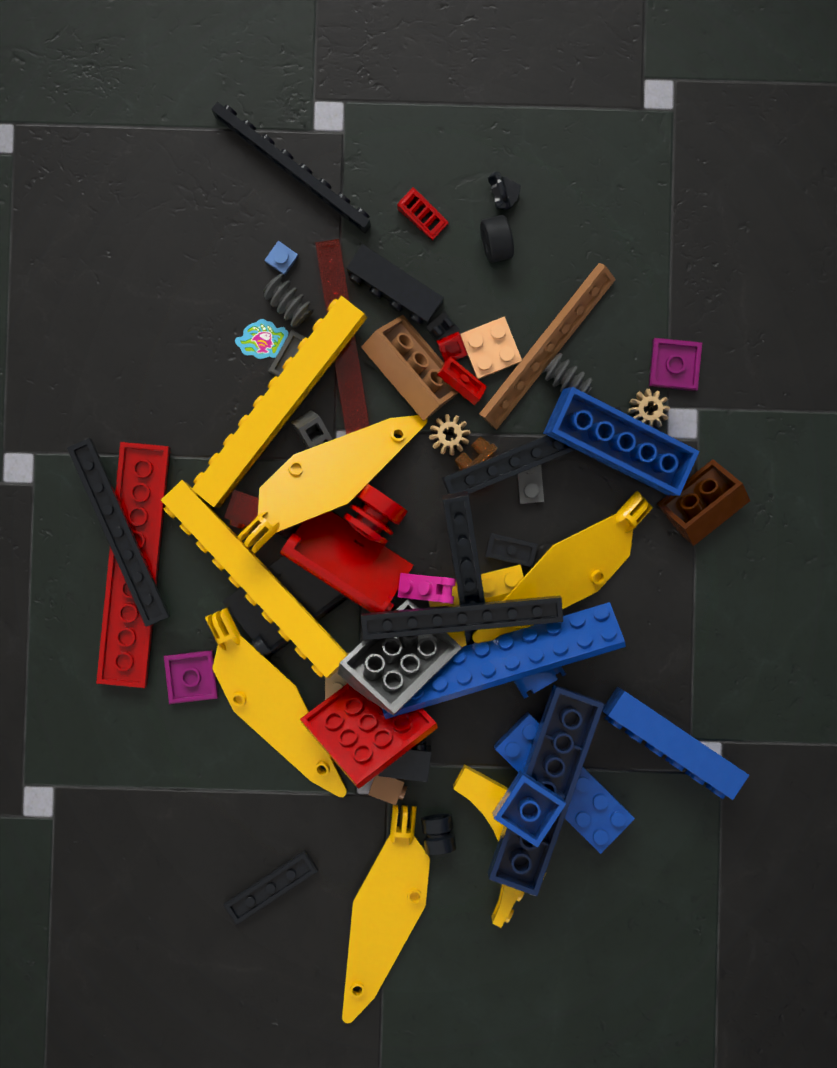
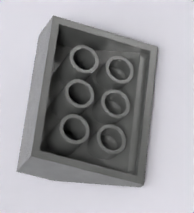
M407 599L396 610L416 609L418 607ZM447 633L363 640L339 663L338 675L354 690L394 716L462 647Z

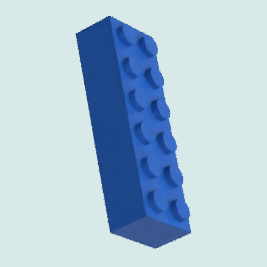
M574 387L562 390L543 434L668 496H680L700 452Z
M616 687L603 707L602 711L606 714L604 719L618 729H621L622 726L627 728L625 733L640 744L645 740L647 742L645 746L659 757H662L663 754L667 755L666 761L680 771L686 768L685 773L699 784L703 785L707 782L705 787L722 799L727 796L733 800L749 777V774L619 687Z
M528 711L494 744L495 750L518 773L520 770H524L540 724ZM582 767L565 819L601 854L635 818Z

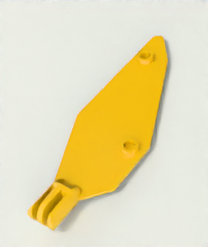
M419 415L389 418L294 454L259 488L258 516L237 538L240 541L246 538L244 545L248 548L254 544L251 551L256 553L275 533L347 505L427 424V419L423 421ZM394 434L401 435V438H396Z
M635 491L616 514L552 545L504 600L560 595L562 597V609L598 592L630 556L633 530L653 507L638 491ZM531 625L476 630L472 635V640L475 643L492 641L500 635Z
M228 608L206 616L205 620L218 644L212 669L233 711L311 782L338 797H344L347 794V789L332 758L300 721L309 711L296 685L240 635Z
M393 805L390 835L353 900L342 1020L345 1023L353 1022L375 998L426 906L430 857L425 854V850L414 836L417 806H411L408 828V807L406 805L401 806L399 826H397L398 805ZM356 986L361 987L359 991L353 990Z

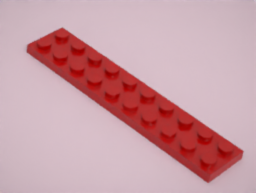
M120 442L115 493L157 586L164 517L163 508L165 507L161 499L166 495L170 447ZM110 547L96 684L146 688L153 625L145 626Z

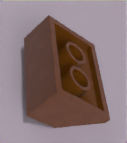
M712 459L687 479L680 496L667 495L657 505L677 531L694 546L750 502L743 483Z

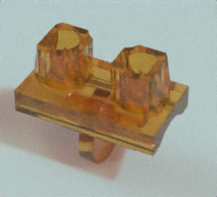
M480 436L471 444V447L479 454L476 459L472 461L463 452L454 461L458 468L462 470L486 460L498 448L494 443L490 445Z

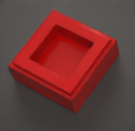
M459 332L436 341L444 362L450 356L454 360H458L468 355Z

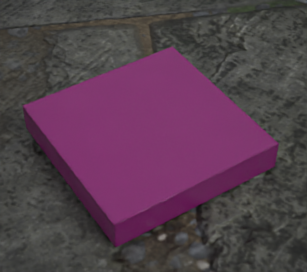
M654 338L648 387L697 391L702 342Z
M213 650L164 656L169 704L218 698L216 675L212 669L214 663Z

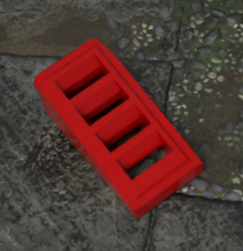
M414 187L397 204V209L432 241L449 224ZM415 199L417 202L408 209L407 206ZM420 206L424 207V209L416 217L414 213L420 208ZM428 213H430L431 216H430L429 219L423 224V223L421 222V220H422ZM437 219L439 223L430 231L428 227Z

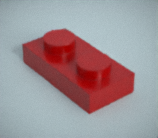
M451 356L444 362L437 374L445 383L453 387L473 405L481 399L487 387Z

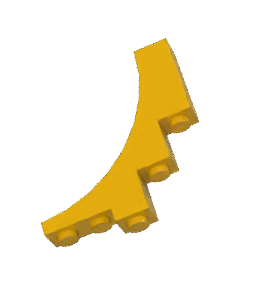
M464 764L453 784V789L477 807L494 830L499 841L504 825L494 819L492 812L508 788ZM502 884L498 902L491 916L492 923L502 928L504 922L508 923L514 913L512 907L516 900L520 901L525 892Z

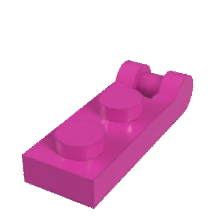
M400 573L397 597L453 604L454 596H452V589L456 585V579Z

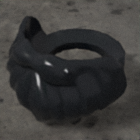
M497 171L488 177L492 193L495 196L496 209H510L518 200L521 185L507 177H503Z

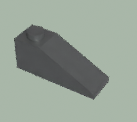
M312 410L291 422L306 449L333 440L320 416Z

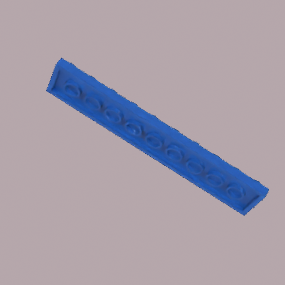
M608 602L563 616V622L536 624L500 635L492 641L463 646L394 716L382 708L385 719L626 647L611 603Z

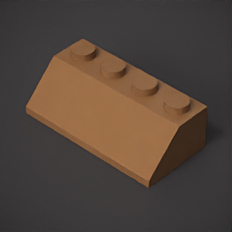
M404 315L377 329L361 347L423 421L436 413L459 393L437 375L444 362Z

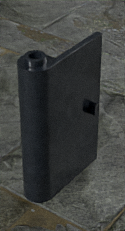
M282 556L268 567L271 573L317 622L349 599L285 556ZM241 587L226 598L223 603L252 639V644L256 650L268 660L292 640L290 639L287 642L278 633L279 626L275 622L270 624L262 616L261 613L264 610L258 604L253 606L245 597L247 592Z

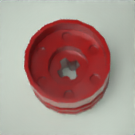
M367 483L358 494V498L365 504L363 508L353 504L350 506V508L359 513L357 517L354 518L346 512L343 518L348 521L354 530L364 537L385 546L388 540L382 537L380 533L384 530L392 536L394 532L386 524L388 521L400 525L408 511Z

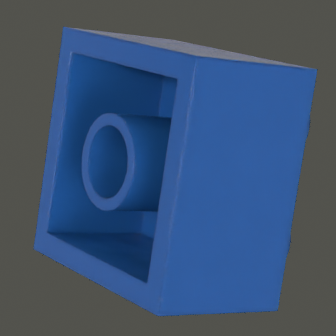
M520 770L492 814L495 820L538 848L565 807L566 802L562 797Z

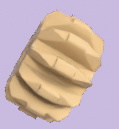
M646 389L644 395L639 391L636 393L637 399L630 400L629 403L634 407L629 408L628 413H635L636 416L633 418L651 427L654 424L659 428L662 426L660 420L666 421L668 419V416L663 412L669 411L670 407L663 406V403L667 401L666 397L658 399L660 391H656L652 396L651 390ZM648 404L651 405L649 408L653 407L654 412L650 415H647L648 411L644 412V408Z
M446 414V423H443L440 418L436 419L440 428L433 425L430 427V430L438 434L430 435L429 439H438L433 444V448L436 449L442 445L443 447L440 452L442 455H444L446 448H449V453L453 456L455 452L454 447L459 452H462L463 447L460 443L465 445L469 443V440L462 436L470 435V430H461L467 423L463 421L458 425L459 416L457 415L454 417L453 422H450V416ZM449 429H452L454 431L453 435L456 438L454 440L451 438V441H447L446 435L443 434L445 430L448 432Z

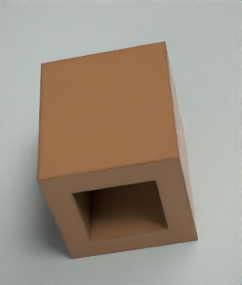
M377 775L373 779L368 795L396 805L398 799L403 800L406 793L405 779Z

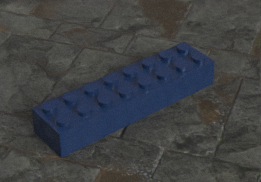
M553 684L523 772L562 797L566 805L538 848L504 826L488 870L489 880L538 896L604 707V703Z

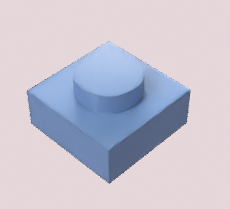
M278 241L266 257L265 262L285 276L299 256Z

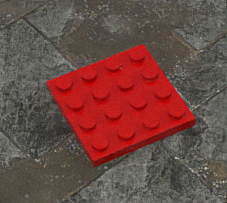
M348 683L300 719L303 726L358 789L438 728L437 723L423 708L385 719L380 706L354 690Z

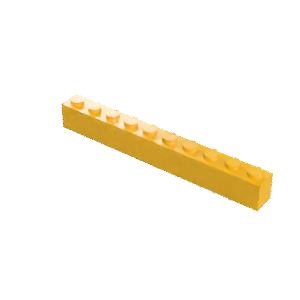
M343 296L338 300L334 299L327 309L329 312L324 319L320 318L317 320L312 328L313 333L310 337H305L297 347L299 351L294 357H289L282 367L284 370L279 377L275 376L267 386L269 390L264 396L260 395L253 403L254 409L249 415L246 414L241 418L238 423V430L234 435L231 433L223 442L224 448L219 454L215 453L208 462L210 466L207 470L199 473L194 479L193 483L195 485L191 490L214 508L222 506L367 319V316Z
M181 480L161 499L166 505L163 508L164 511L171 518L177 517L182 522L180 528L188 536L193 534L198 540L196 545L205 554L208 551L214 557L212 562L221 571L225 569L231 575L228 578L231 583L237 588L242 587L247 592L245 595L246 599L253 606L258 604L264 610L261 613L262 616L270 624L275 622L279 626L278 633L287 642L290 639L297 646L294 650L304 660L308 658L314 664L311 666L313 671L319 677L325 676L330 678L338 671L339 663L348 653L256 555L237 538V535L210 506L191 490L192 487Z

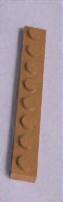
M598 263L479 413L490 426L496 430L616 280L606 265Z

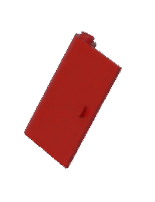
M332 511L302 522L297 531L289 537L280 554L370 613L391 611L394 606L391 600L398 591L400 573L409 574L414 566L381 543L370 541L354 530L347 521Z

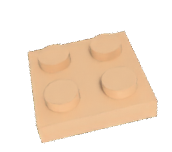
M505 316L460 334L477 379L519 364L522 360Z

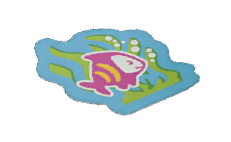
M260 319L256 323L248 325L243 331V336L237 337L235 343L240 347L244 355H254L258 359H264L269 356L276 358L289 332L284 327L276 328L272 322Z

